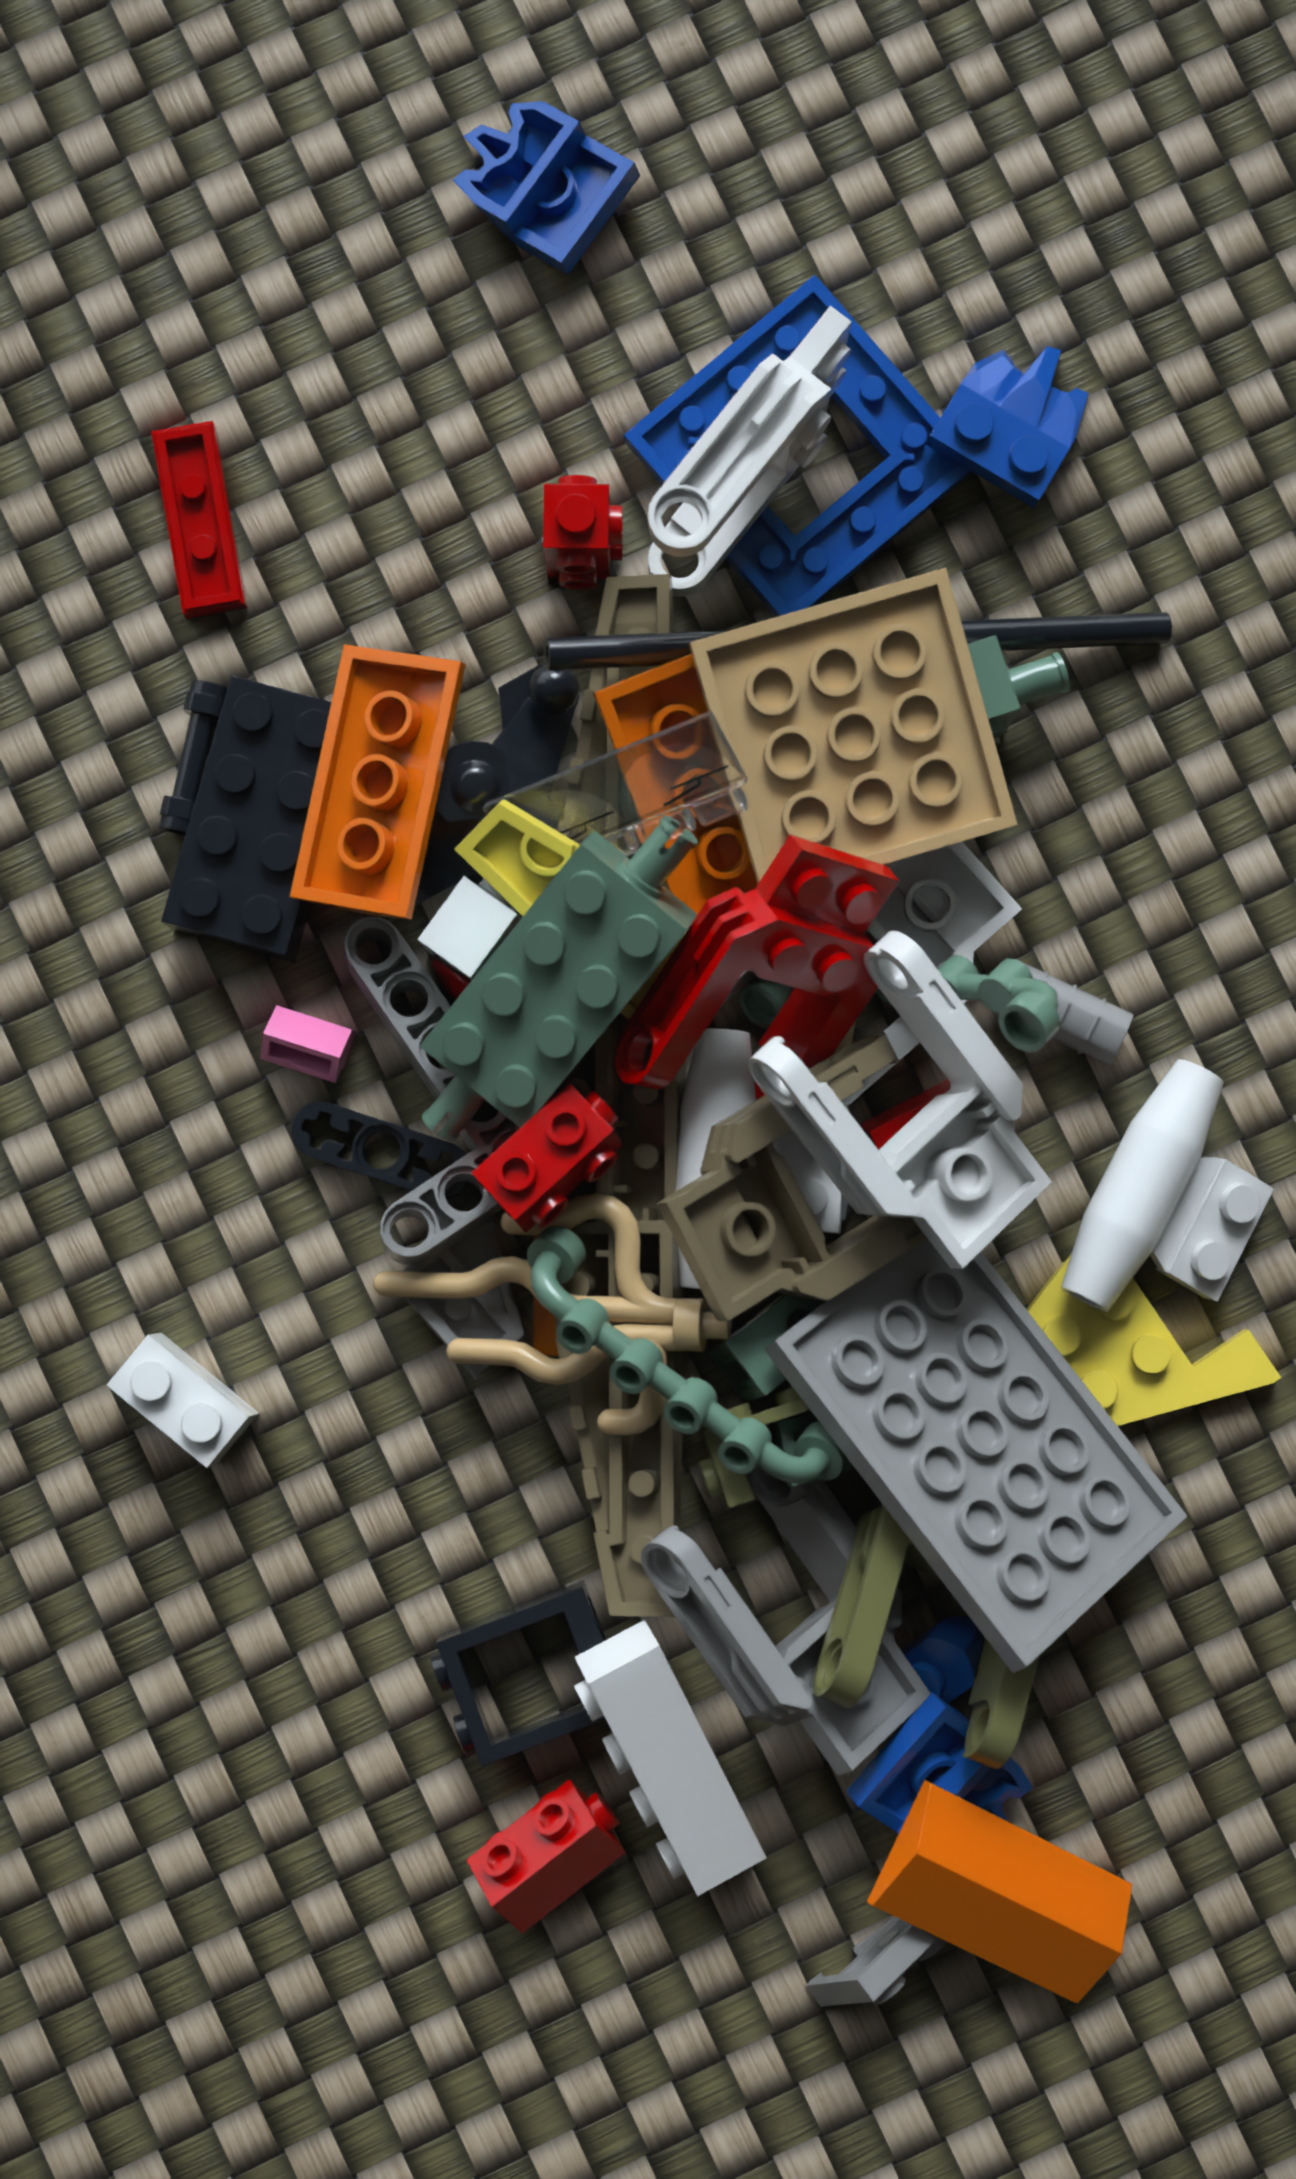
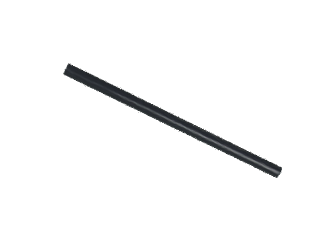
M1167 612L961 621L967 644L996 635L1001 651L1167 644L1172 634V622ZM730 630L546 638L544 646L545 664L547 671L659 666L691 654L690 642Z

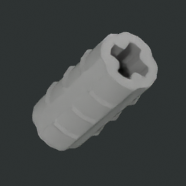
M1023 963L1032 973L1033 979L1047 982L1057 992V1012L1060 1017V1028L1049 1041H1057L1076 1050L1078 1055L1084 1054L1109 1066L1126 1036L1133 1019V1014L1107 1002L1106 998L1100 999L1079 989L1077 984L1070 985L1049 975L1048 970L1043 972Z

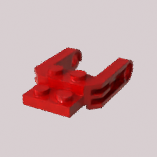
M789 835L755 889L743 893L740 888L735 887L706 900L618 1039L615 1049V1068L620 1079L628 1084L654 1090L666 1087L674 1079L741 975L749 970L753 971L758 978L795 988L759 1041L761 1048L773 1037H782L784 1039L782 1045L790 1049L804 1063L807 1069L830 1057L878 989L864 964V954L874 946L864 933L899 883L898 878L886 865ZM652 1040L651 1058L644 1069V1052L648 1043ZM755 1082L757 1100L765 1094Z

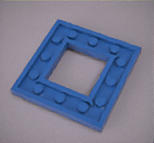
M815 274L624 434V443L657 481L663 485L761 362L772 354L783 362L789 358L830 305L851 321L846 345L851 349V353L842 366L847 370V373L831 397L881 453L885 460L796 536L774 511L767 506L725 558L776 617L816 606L973 473L926 445L940 416Z

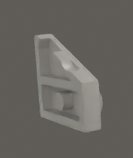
M491 1216L427 1260L415 1265H408L403 1271L464 1273L470 1272L492 1259L504 1257L496 1232L494 1217ZM503 1283L479 1297L463 1299L403 1297L446 1347L450 1341L457 1338L507 1339L518 1342L524 1338L522 1323L510 1283ZM462 1364L475 1380L492 1366Z
M893 1916L884 1926L853 1947L857 1957L837 1975L824 1976L821 1972L809 1981L805 1987L820 2007L873 2002L874 2005H878L891 1998L902 1988L906 1981L902 1973L916 1959L924 1961L930 1958L947 1941Z

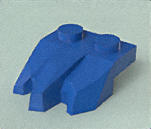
M546 102L512 103L508 114L513 126L508 134L481 124L463 136L483 157L484 166L479 171L465 169L453 181L506 237L523 250L568 275L638 180L640 173L635 162L588 137L580 121Z
M1047 346L1025 373L1014 365L1011 357L1004 350H1001L974 363L931 432L926 445L1030 507L1035 508L1077 437L1089 393L1078 388L1068 393L1053 387L1061 350Z
M931 1693L921 1706L911 1714L907 1722L879 1754L866 1766L846 1792L859 1808L896 1831L899 1835L924 1780L1008 1822L1009 1820L1002 1811L1003 1802L1009 1797L1021 1798L1033 1789V1786L1020 1765L1011 1757L1002 1767L995 1770L963 1757L970 1719L937 1695Z

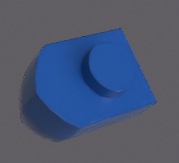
M952 1616L944 1618L904 1648L902 1653L929 1692L934 1693L946 1703H949L973 1686L985 1637L970 1617Z

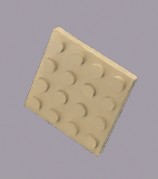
M946 568L689 643L723 766L728 765L725 773L757 884L789 835L884 865L1018 825Z

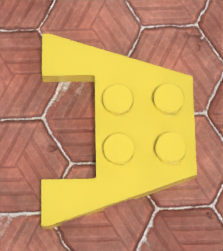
M1071 1254L1065 1262L1061 1263L1026 1309L1117 1426L1273 1384L1281 1379V1376L1252 1333L1247 1329H1243L1191 1364L1134 1278H1132L1108 1312L1094 1308L1074 1298L1061 1289Z

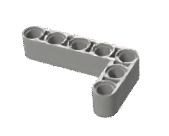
M381 917L360 919L349 928L345 936L344 950L347 969L433 1097L437 1099L455 1075L448 1069H439L433 1066L427 1058V1052L420 1045L451 1006L398 929L390 921ZM379 940L390 948L391 953L384 962L367 964L357 957L356 951L363 942ZM414 991L425 999L427 1006L420 1014L413 1017H405L398 1014L392 1008V1000L399 993ZM500 1111L492 1120L487 1122L470 1120L459 1134L471 1152L394 1202L384 1212L380 1222V1234L385 1253L393 1261L403 1265L418 1264L427 1260L502 1210L503 1208L482 1187L471 1172L519 1130L520 1127ZM446 1113L447 1117L450 1119L452 1117V1113ZM462 1181L474 1184L482 1196L480 1204L470 1211L453 1209L445 1198L446 1190L452 1184ZM404 1217H415L426 1225L428 1235L421 1245L405 1248L393 1240L390 1233L393 1225Z

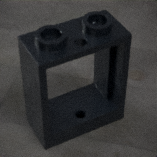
M584 1580L445 1632L439 1636L436 1642L439 1652L430 1656L432 1666L442 1691L446 1692L453 1689L462 1712L453 1716L458 1738L466 1754L476 1750L481 1767L606 1719L605 1716H602L592 1722L582 1704L493 1738L461 1652L464 1649L561 1612L565 1613L580 1654L606 1641Z

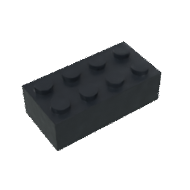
M231 675L161 922L172 930L287 962H296L312 903L291 898L290 893L331 707L330 701Z

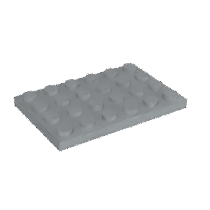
M927 1238L834 1298L825 1301L764 1349L1012 1673L1026 1668L1187 1517L1183 1509L982 1252L975 1256L963 1269L950 1268Z

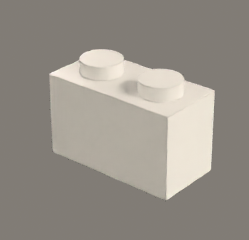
M463 876L417 940L431 955L471 982L520 919L516 914L517 910L484 878L477 886Z
M162 1333L148 1334L107 1384L111 1390L206 1468L220 1462L259 1414V1412Z

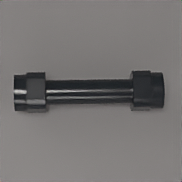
M202 680L191 681L190 690L187 691L183 708L185 713L190 715L173 794L172 796L163 797L160 810L161 819L158 827L161 830L186 835L205 769L215 721L218 722L228 689L222 685Z

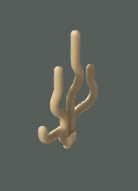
M601 1193L577 1195L568 1200V1205L564 1211L550 1224L542 1228L535 1224L526 1233L506 1212L502 1215L501 1227L506 1233L511 1235L538 1236L549 1226H562L570 1230L591 1219H599L608 1223L614 1231V1269L617 1287L623 1297L570 1295L578 1301L588 1298L599 1302L608 1312L609 1323H624L612 1325L631 1340L644 1338L657 1345L662 1352L665 1365H667V1351L703 1352L707 1339H730L732 1320L717 1321L713 1312H707L705 1299L667 1298L658 1296L647 1288L642 1280L640 1271L641 1239L638 1222L629 1207L614 1196ZM514 1256L492 1259L474 1270L464 1273L383 1271L377 1274L373 1281L376 1293L384 1297L447 1299L479 1297L503 1283L513 1282L523 1285L538 1300L532 1289L530 1273L532 1268L528 1260ZM457 1338L450 1341L446 1349L447 1357L453 1363L511 1366L537 1382L552 1385L579 1381L593 1372L608 1356L593 1345L584 1354L573 1353L566 1358L554 1359L547 1357L527 1343L507 1339ZM647 1385L640 1392L639 1402L635 1407L631 1409H606L602 1411L598 1416V1427L607 1435L627 1436L642 1433L653 1426L663 1412L666 1398Z

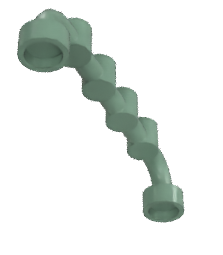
M960 955L949 957L938 968V971L960 1000L982 1001L988 1009L1000 1013L998 1019L1000 1030L1014 1047L1025 1052L1039 1051L1059 1031L1060 1017L1057 1012L1058 995L1056 990L1043 980L1033 979L1028 967L1019 960L1005 959L989 975L979 974L974 964ZM756 976L741 989L739 994L740 1006L749 1020L759 1027L768 1029L795 988ZM878 987L875 993L883 1001L891 1004Z
M549 1226L531 1243L527 1251V1259L532 1268L530 1272L532 1289L539 1302L552 1315L561 1320L556 1327V1336L565 1349L575 1354H584L594 1345L615 1360L610 1367V1376L619 1389L626 1393L638 1394L649 1385L669 1400L664 1408V1416L673 1429L680 1433L692 1434L703 1425L723 1440L718 1450L719 1458L723 1465L734 1473L748 1474L757 1465L766 1473L781 1481L796 1484L814 1481L815 1479L831 1480L841 1473L849 1459L819 1421L813 1422L806 1427L794 1445V1456L785 1453L771 1443L770 1431L762 1422L753 1418L739 1419L718 1404L717 1394L709 1383L699 1378L684 1379L663 1363L662 1352L653 1342L644 1338L631 1340L609 1323L608 1312L599 1302L588 1298L578 1301L566 1292L560 1284L569 1281L583 1265L586 1258L585 1247L582 1241L571 1230L562 1226Z

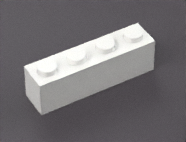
M643 1620L576 1656L575 1659L585 1680L574 1685L592 1722L605 1716L613 1733L602 1738V1741L619 1774L621 1775L632 1769L640 1786L629 1791L644 1823L649 1827L659 1821L667 1838L659 1841L656 1845L672 1877L676 1879L686 1873L694 1891L699 1896L765 1860L767 1857L646 1621Z

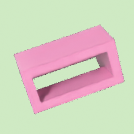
M276 1005L263 1033L260 1059L336 1083L341 1070L345 1069L356 1032L352 1029Z

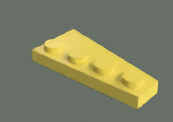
M503 799L462 840L455 850L503 898L524 916L580 844ZM683 936L620 1011L628 1020L633 1016Z

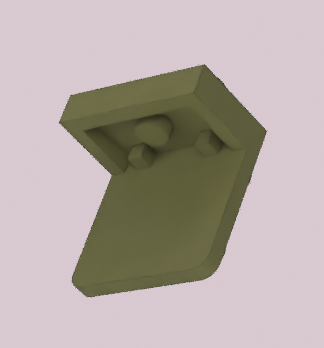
M794 1388L775 1393L771 1396L774 1408L754 1415L749 1403L727 1409L739 1419L753 1418L762 1422L765 1426L811 1411ZM710 1430L703 1431L702 1437L709 1458L699 1461L698 1464L710 1499L722 1496L725 1506L728 1508L754 1500L746 1474L734 1473L721 1462L718 1450L723 1440Z

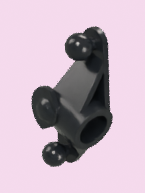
M544 663L500 686L498 693L502 732L492 744L489 742L468 741L454 745L447 751L414 907L460 882L463 876L467 878L477 872L455 848L503 799L552 827L564 811L566 806L551 793L569 728L579 700L580 686L577 676L572 670L547 671L546 664Z

